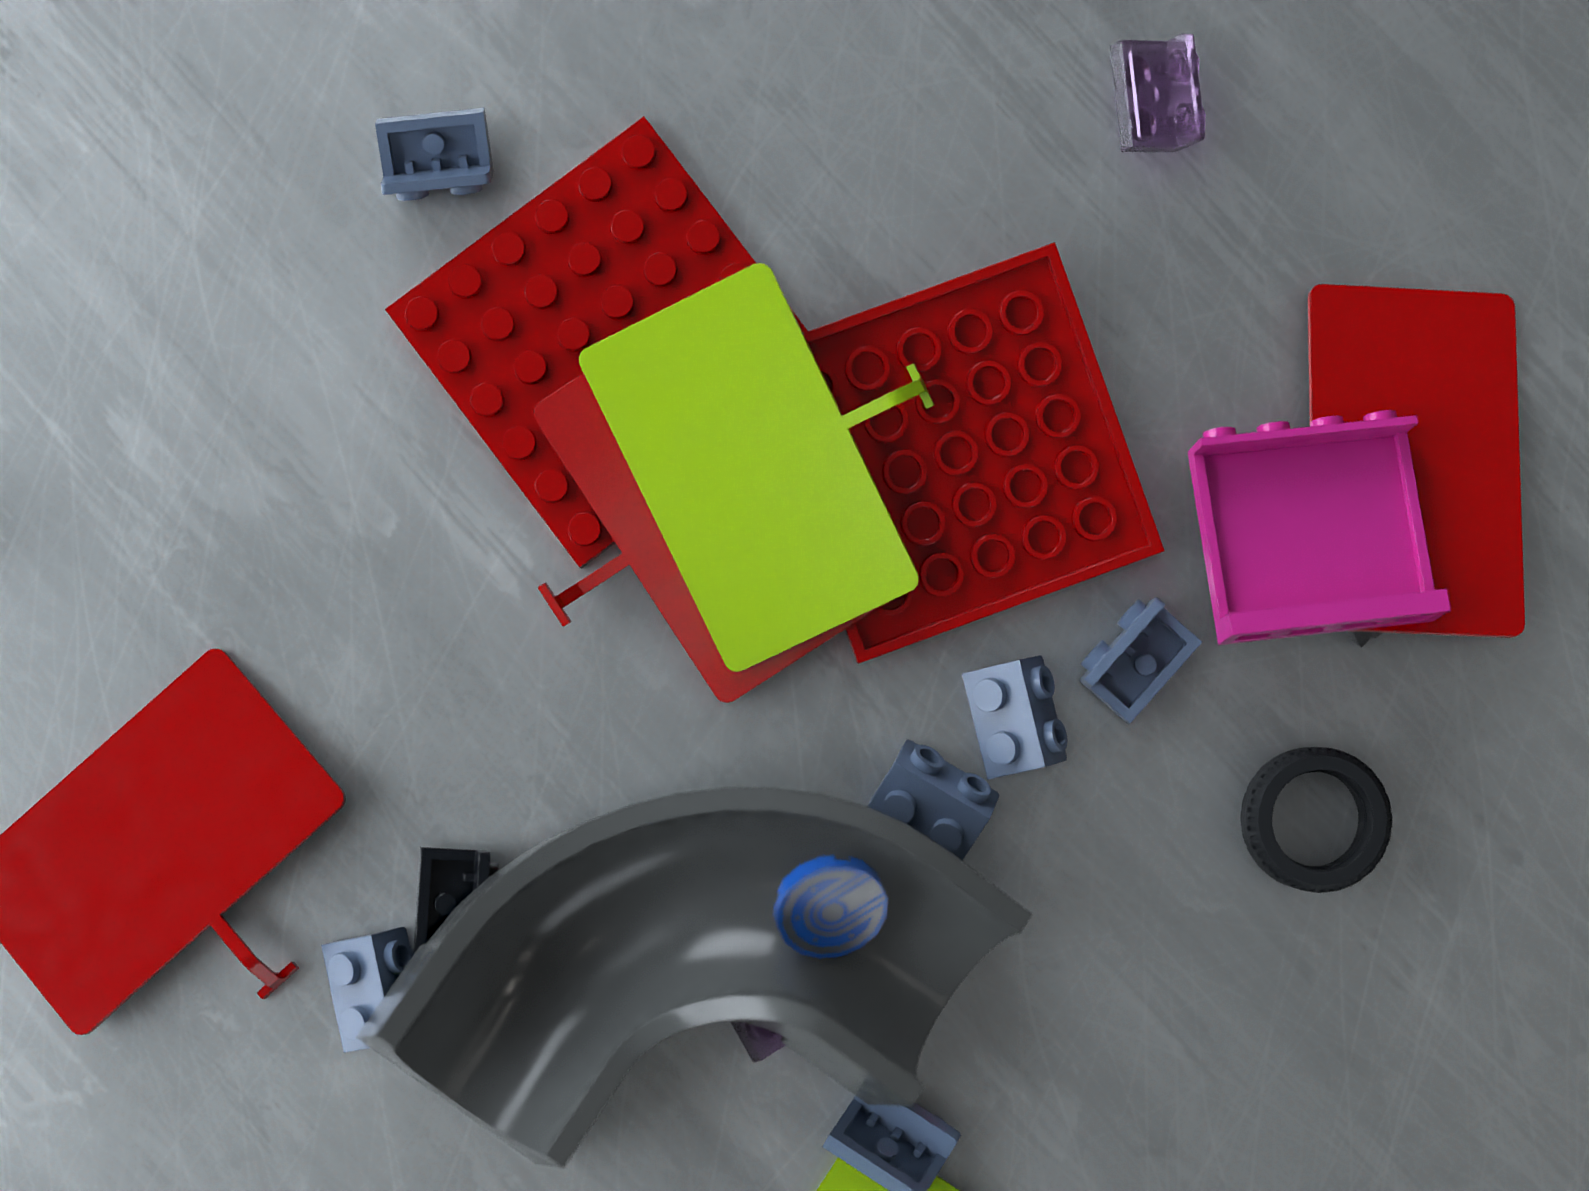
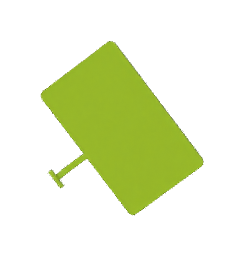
M763 263L753 264L585 348L579 356L580 367L728 669L735 672L743 671L916 588L919 582V574L849 430L850 427L916 395H920L926 409L934 406L915 363L906 367L913 382L842 416L773 270Z

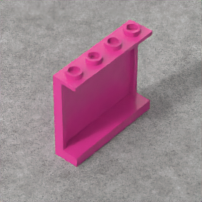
M1383 410L1363 416V421L1344 423L1342 416H1327L1312 420L1309 427L1290 428L1289 422L1277 421L1260 425L1256 428L1257 432L1237 434L1235 427H1220L1203 432V438H1200L1188 451V459L1218 645L1431 622L1451 611L1447 589L1435 590L1409 446L1407 432L1418 424L1417 415L1397 417L1396 411Z

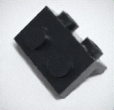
M420 847L413 955L420 945L426 944L451 912L464 899L499 870V863L490 862L489 851Z

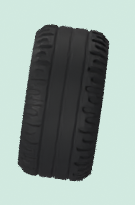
M1297 748L1274 757L1262 766L1252 778L1241 805V831L1253 860L1271 878L1284 885L1303 891L1316 893L1334 892L1358 883L1371 873L1380 862L1391 837V804L1382 782L1372 769L1360 759L1333 748ZM1310 772L1326 773L1338 778L1351 792L1358 810V827L1352 844L1340 858L1323 866H1307L1289 858L1280 848L1272 825L1274 805L1282 789L1295 777Z

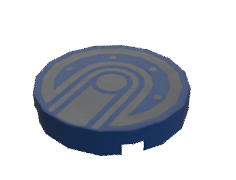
M835 855L820 856L800 864L783 879L777 890L779 896L776 900V906L774 904L773 915L784 942L799 954L815 958L841 957L862 948L878 934L887 918L888 897L876 870L863 860L850 856V861L844 859L836 860Z

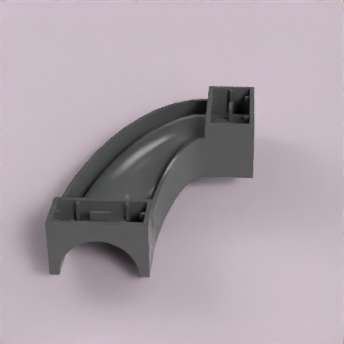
M724 787L676 793L632 804L565 830L525 851L491 875L451 912L426 944L420 945L356 1038L533 1163L559 1168L566 1166L629 1069L646 1051L676 1033L717 1021L747 1023L782 1035L783 1037L780 1040L782 1043L868 1105L914 1106L926 1087L917 1080L918 1060L924 1043L941 1011L973 968L1001 942L1015 934L1021 933L1032 913L936 842L909 825L866 806L819 793L773 787ZM835 855L836 860L844 859L850 861L849 856L861 859L877 871L888 897L887 918L878 934L862 948L841 957L815 958L799 954L784 942L773 915L774 904L776 906V900L779 896L777 890L783 879L800 864L820 856Z

